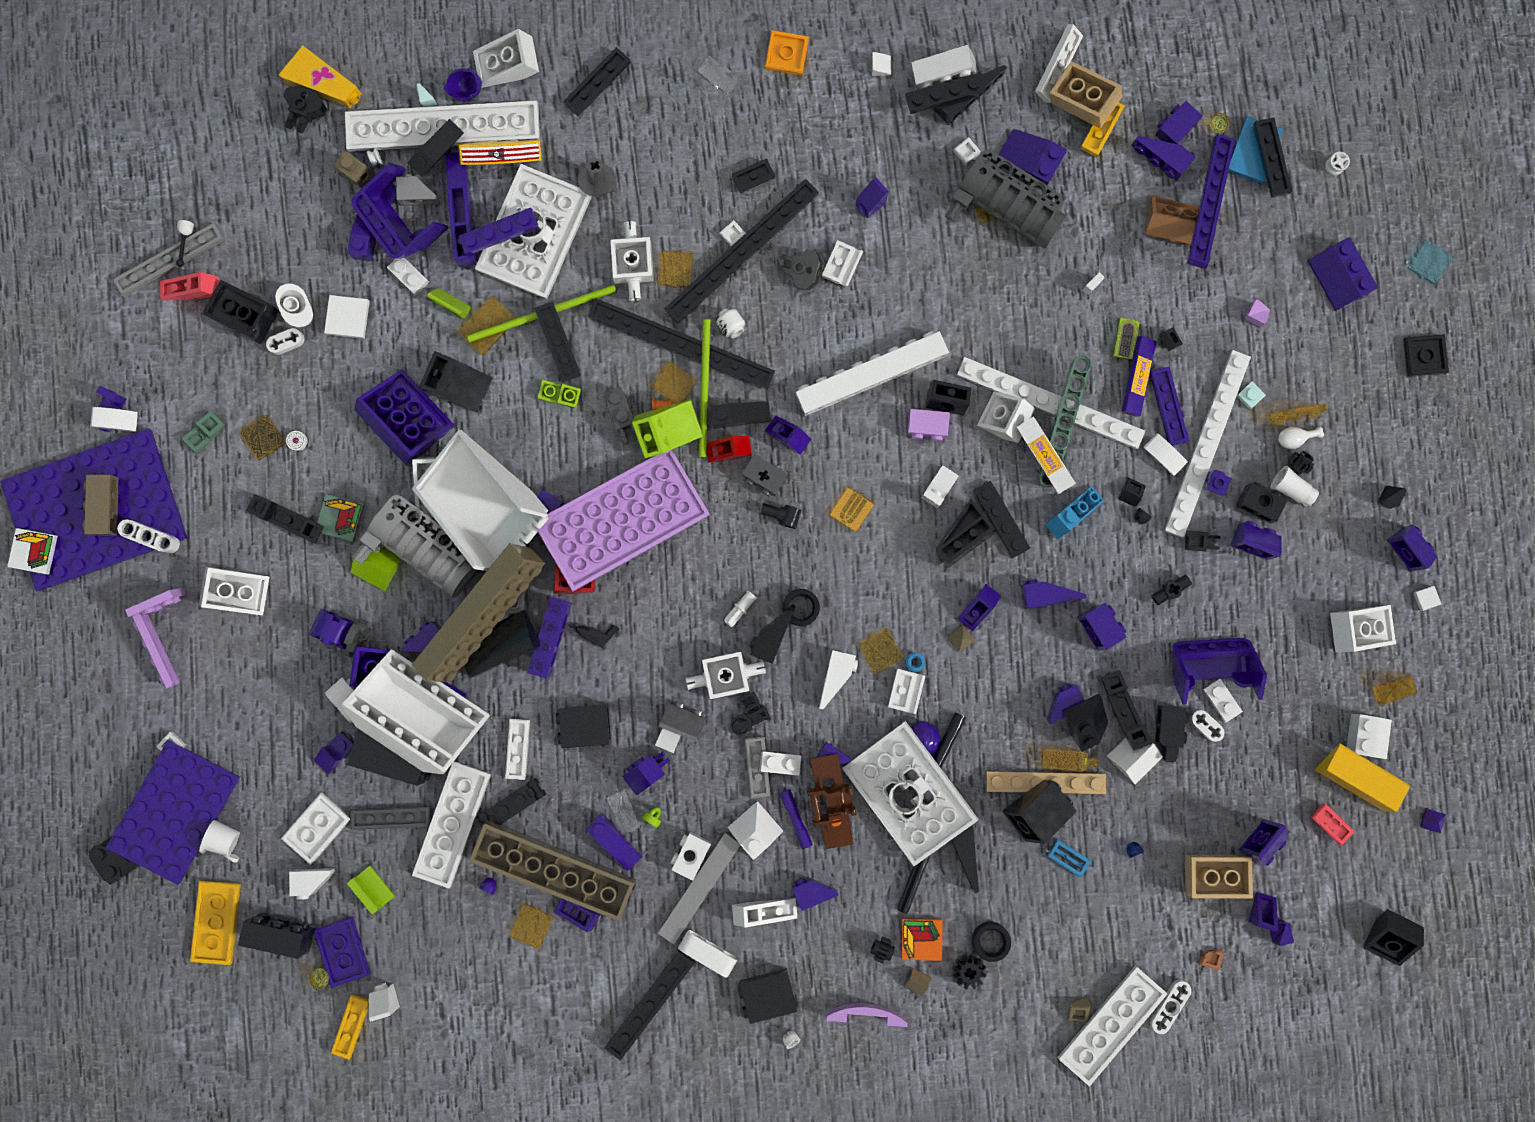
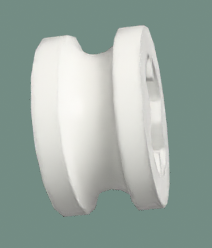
M374 148L373 152L367 151L369 160L374 168L377 167V164L383 165L377 148Z

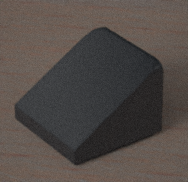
M1128 477L1119 495V500L1136 507L1142 500L1146 485Z

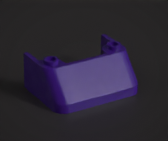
M388 163L353 196L352 207L387 255L393 259H402L428 248L449 227L445 224L432 222L425 229H418L413 234L410 232L391 206L397 199L396 187L393 182L406 169L402 166Z
M1246 638L1180 641L1173 644L1174 683L1183 705L1187 704L1188 692L1194 689L1195 680L1233 678L1235 684L1242 688L1253 687L1258 699L1263 700L1267 673L1250 640Z

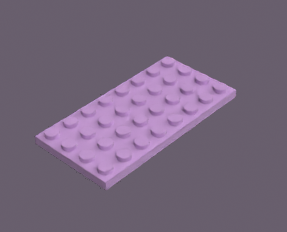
M670 450L655 455L550 512L547 515L549 519L541 529L535 528L538 530L540 538L571 591L574 592L705 519L710 514L675 454Z

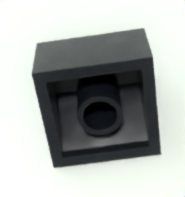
M1100 694L1094 695L1063 711L1071 737L1082 752L1101 742L1108 719Z
M1387 909L1375 920L1364 943V948L1401 966L1424 946V927Z

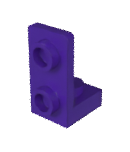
M99 386L96 393L103 396L99 405L101 408L121 410L127 400L102 386ZM99 428V429H101V430H103V431H105V432H108V431H109V429Z

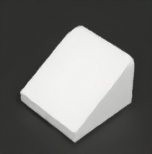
M872 52V76L891 75V56Z

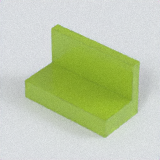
M371 865L347 883L371 914L376 913L395 897L394 893Z

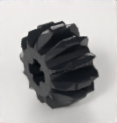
M964 954L962 955L964 961L955 960L959 966H952V969L956 971L952 976L954 979H958L957 984L959 986L964 983V988L968 989L971 984L972 988L976 989V982L980 985L983 984L980 977L986 978V973L981 972L986 969V966L980 965L982 960L980 958L975 960L973 954L970 955L969 960ZM967 968H971V970H974V972L971 971L972 975L968 976L967 973H965L967 972Z

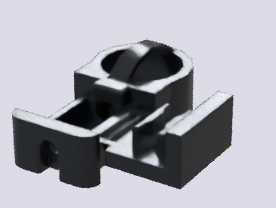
M754 691L738 699L740 704H744L746 708L744 712H747V715L744 713L736 716L731 721L730 727L734 734L742 736L753 730L752 726L766 719L771 720L766 707L761 705L762 708H760V702ZM739 718L746 720L733 727L735 720ZM748 724V728L744 732H735V730Z

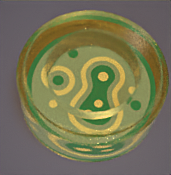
M1216 113L1209 121V128L1216 134L1225 132L1230 125V119L1224 113Z
M317 968L309 973L308 981L312 988L319 990L327 986L329 976L323 968Z

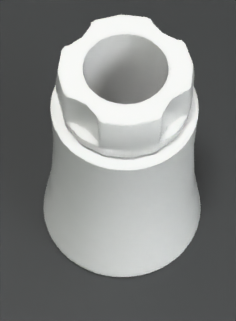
M1284 466L1276 474L1270 485L1271 489L1292 498L1298 503H1302L1306 507L1311 506L1319 495L1318 490L1299 477L1288 466Z

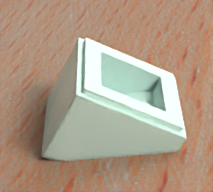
M420 83L417 84L419 101L422 107L438 106L435 99Z

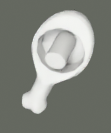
M1288 427L1280 432L1278 441L1286 449H1296L1302 446L1309 438H1322L1324 432L1322 427H1317L1315 430L1310 431L1299 427Z

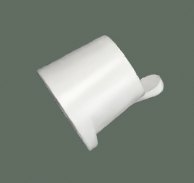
M213 820L205 832L199 852L202 854L205 851L218 853L232 862H238L239 856L231 853L237 844L240 832L217 820Z

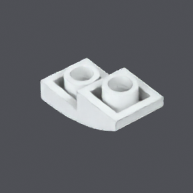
M92 407L90 427L135 432L138 412Z
M1158 433L1143 447L1173 476L1188 462Z

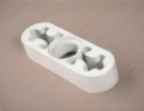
M1177 979L1171 984L1166 992L1167 996L1161 1001L1152 1015L1150 1026L1156 1033L1165 1034L1169 1031L1191 995V987L1184 980ZM1178 986H1180V987L1183 986V988L1185 989V992H1184V993H1182V992L1179 993V991L1177 990V987H1178ZM1172 994L1177 996L1180 1001L1178 1002L1175 998L1171 997ZM1169 1001H1173L1176 1004V1008L1172 1012H1167L1165 1009ZM1161 1012H1163V1013H1165L1167 1016H1169V1019H1167L1166 1017H1164V1016L1161 1014ZM1156 1021H1162L1164 1023V1026L1158 1027Z

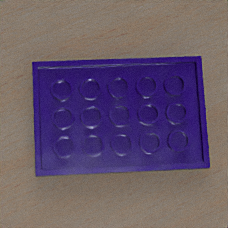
M167 740L105 848L179 885L200 850L206 830L213 820H217L241 777L175 742Z

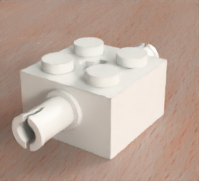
M630 221L631 230L629 222L624 223L625 239L611 240L613 280L615 284L627 283L629 300L635 301V293L636 301L641 300L640 283L654 282L652 245L650 237L637 238L636 222ZM632 258H635L634 263H630Z
M737 652L702 660L703 674L686 677V683L695 681V683L687 685L688 690L706 686L710 699L750 691L747 679L750 676L766 674L765 668L757 670V668L764 666L763 661L746 665L743 662L742 653ZM723 670L731 673V677L728 678L729 681H725L724 678L720 677L723 674Z

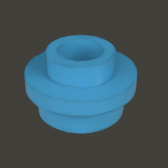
M914 652L906 657L905 664L910 671L919 672L925 666V659L920 653ZM916 658L919 661L917 666L912 665V659Z

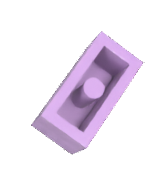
M910 409L907 435H910L912 439L931 437L932 441H943L948 436L950 412Z

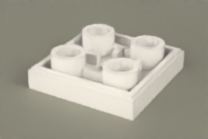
M329 295L324 333L326 335L365 339L370 301L362 298Z

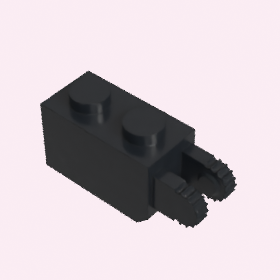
M1158 705L1155 742L1163 746V760L1174 763L1178 760L1179 748H1183L1187 741L1185 724L1188 723L1189 714L1186 712L1187 708Z

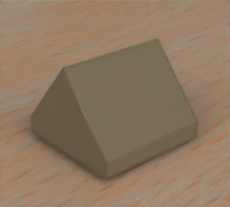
M912 968L904 987L922 996L928 989L931 977Z

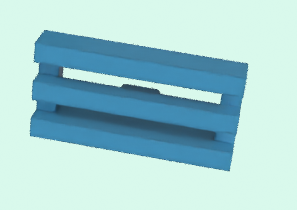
M1056 838L1054 845L1051 846L1046 856L1077 876L1082 877L1091 860ZM1060 845L1085 861L1084 865L1057 849V847ZM1054 852L1077 865L1081 870L1077 871L1053 855Z

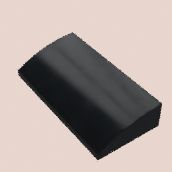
M522 610L498 622L493 627L492 633L484 638L480 643L479 649L470 655L468 662L464 666L468 677L472 678L540 647L539 640L526 610Z

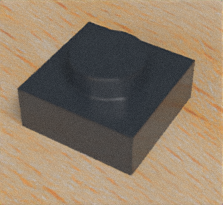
M1174 328L1159 334L1162 345L1168 351L1183 344Z

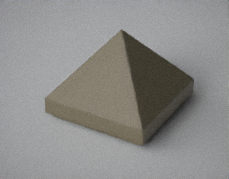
M964 625L947 636L958 652L975 641Z

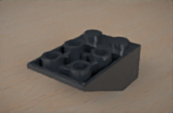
M434 351L419 387L427 393L478 413L493 377Z

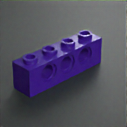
M554 597L549 598L538 635L540 647L534 649L527 673L550 679L571 609V602Z

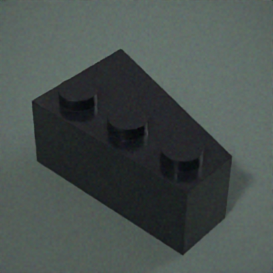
M972 499L969 500L964 510L959 514L957 520L936 548V555L947 569L995 534L996 528Z

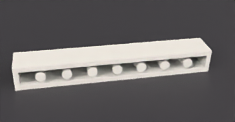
M934 331L928 332L918 341L916 339L909 340L905 343L906 346L901 348L895 346L887 350L888 353L882 356L876 354L870 357L868 362H857L849 370H838L830 378L826 376L821 377L811 386L809 384L800 386L795 396L804 417L947 357L949 351L940 331L934 333Z

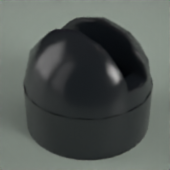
M1138 508L1134 514L1135 522L1141 525L1146 524L1151 519V516L1141 508Z

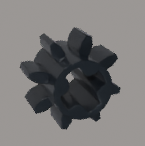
M1295 451L1290 456L1289 463L1291 464L1289 468L1297 475H1301L1303 472L1308 474L1313 469L1314 463L1312 462L1314 458L1306 451H1302L1300 454Z
M883 936L881 940L875 939L870 951L874 955L875 961L883 964L884 960H891L895 947L891 945L890 939Z

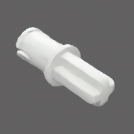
M746 591L740 601L734 604L735 607L725 617L724 622L733 627L743 614L746 615V610L757 598L751 592Z

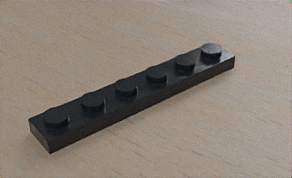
M680 950L675 954L607 1043L605 1049L621 1061L695 964L691 958Z

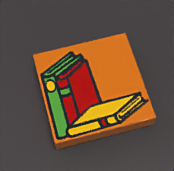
M902 918L901 959L942 961V919Z

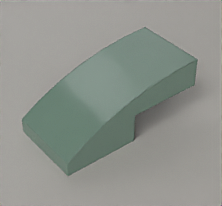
M211 411L195 423L196 427L181 438L195 454H198L225 426Z

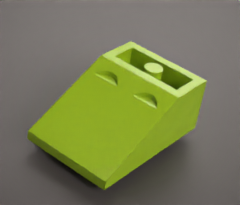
M691 399L635 415L632 421L645 458L665 453L703 437Z

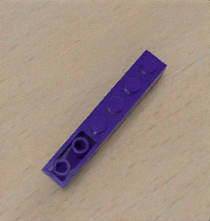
M459 152L446 153L448 207L454 261L459 267L477 265V252L467 256L464 253L459 235L474 230L467 165L460 164Z

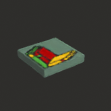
M325 494L317 522L324 526L321 533L354 542L365 504Z

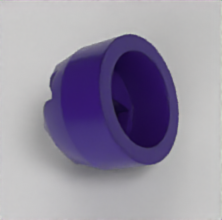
M486 878L482 881L479 888L487 893L494 894L497 889V883L493 878Z

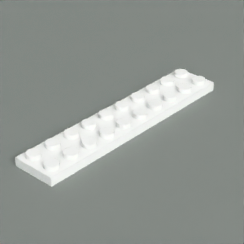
M521 101L345 112L346 149L348 152L372 151L374 148H377V150L421 148L449 119L464 132L453 146L492 140L500 142L538 139L540 141L538 102Z

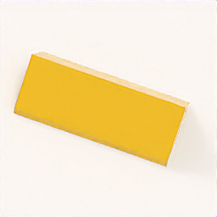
M1340 743L1315 768L1316 772L1383 812H1397L1410 788V785Z

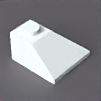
M758 801L728 826L730 832L753 860L767 849L783 832L782 828Z

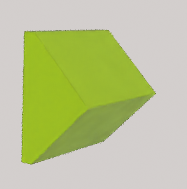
M383 546L377 554L372 551L362 564L353 559L350 573L386 591L403 560Z

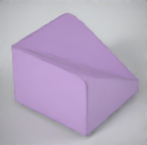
M1255 299L1252 301L1244 319L1262 327L1267 321L1270 309Z

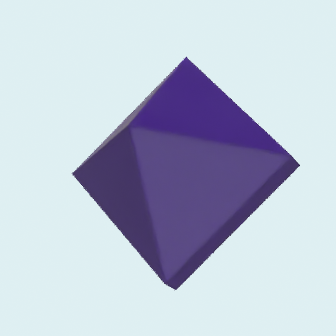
M1425 808L1420 827L1441 834L1446 814Z

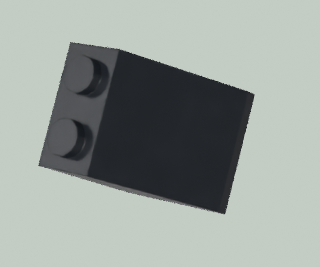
M1043 780L1002 812L1026 842L1046 844L1077 811L1073 807L1071 799L1062 793L1061 787L1057 782Z

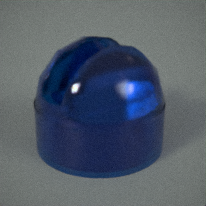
M1138 842L1129 843L1126 847L1129 858L1144 852Z

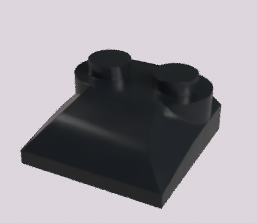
M111 837L101 844L94 846L89 851L90 861L100 877L109 885L114 884L140 866L106 849L105 847Z

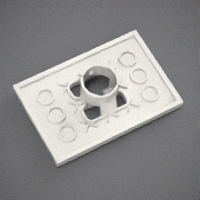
M520 164L496 221L531 207L534 210L539 229L542 230L534 236L526 237L519 235L523 241L522 244L514 243L512 239L484 249L475 270L547 300L592 196L585 194L577 186ZM547 219L556 222L554 230L547 226ZM541 240L547 244L543 253L533 250L535 243Z
M906 721L842 768L913 866L920 863L979 820ZM913 769L919 778L916 781L907 780L905 773ZM891 783L896 784L891 789L890 794H888L886 787ZM897 786H900L903 791L912 786L917 791L918 795L910 800L914 805L912 809L901 808L896 803L894 791ZM929 789L934 796V800L929 804H925L923 802V794ZM915 812V814L909 818L904 816V814H911Z

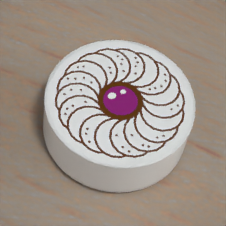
M292 431L287 435L286 444L290 449L301 451L307 446V437L302 432Z

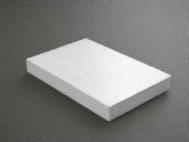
M322 792L281 839L311 865L348 824L350 816Z

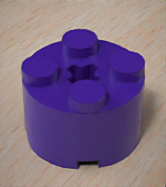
M320 609L309 635L317 639L322 637L321 642L328 645L333 643L336 647L346 650L347 645L344 644V640L355 622L342 618L330 611Z

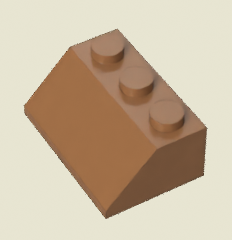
M1152 196L1145 222V234L1153 238H1165L1171 242H1183L1190 246L1199 206Z

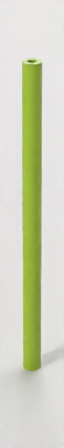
M703 319L699 425L703 437L699 438L698 457H706L711 323V320Z

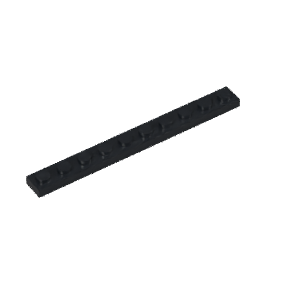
M807 179L803 180L664 310L679 324L815 199L819 192Z
M595 298L588 314L589 318L701 363V340ZM710 345V367L768 390L775 370Z

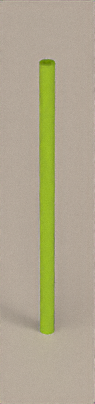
M611 285L554 306L556 311L560 312L617 291L615 285ZM536 312L469 334L467 337L471 343L537 320L538 316Z

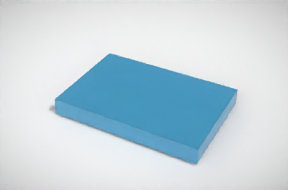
M1247 116L1232 152L1228 172L1262 184L1265 181L1266 175L1253 126L1254 122L1259 120ZM1277 127L1278 134H1279V138H1280L1281 135H1282L1283 129Z

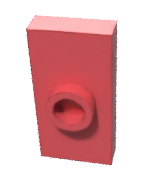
M1322 803L1310 816L1340 846L1355 832L1326 803Z

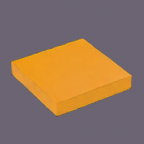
M771 30L765 70L802 76L809 37Z

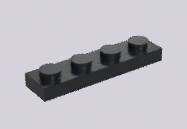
M616 47L563 101L564 104L578 117L631 63L630 59Z
M976 73L908 92L905 94L910 114L985 94L986 89L981 73Z
M1275 118L1255 121L1253 126L1270 196L1273 198L1288 195L1293 191Z
M550 302L534 308L562 381L566 382L581 376L554 303Z
M989 481L973 491L992 525L996 528L995 530L1012 559L1029 550L1030 546L993 483Z

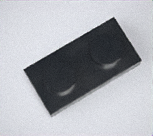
M767 158L732 173L739 193L775 178Z

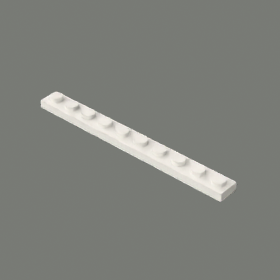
M1234 350L1230 351L1165 525L1164 531L1180 538L1185 536L1249 364L1250 356Z
M966 357L963 358L956 375L957 377L991 391L1024 398L1035 409L1056 416L1061 396ZM1069 399L1065 400V405L1067 408H1072L1074 406V401H1071ZM1081 404L1074 423L1079 427L1136 450L1139 448L1145 430ZM1062 416L1060 418L1062 420L1069 422L1068 418L1065 416Z

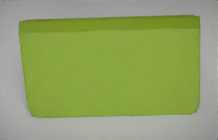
M437 288L427 294L432 302L462 319H465L471 309L469 305L442 289Z

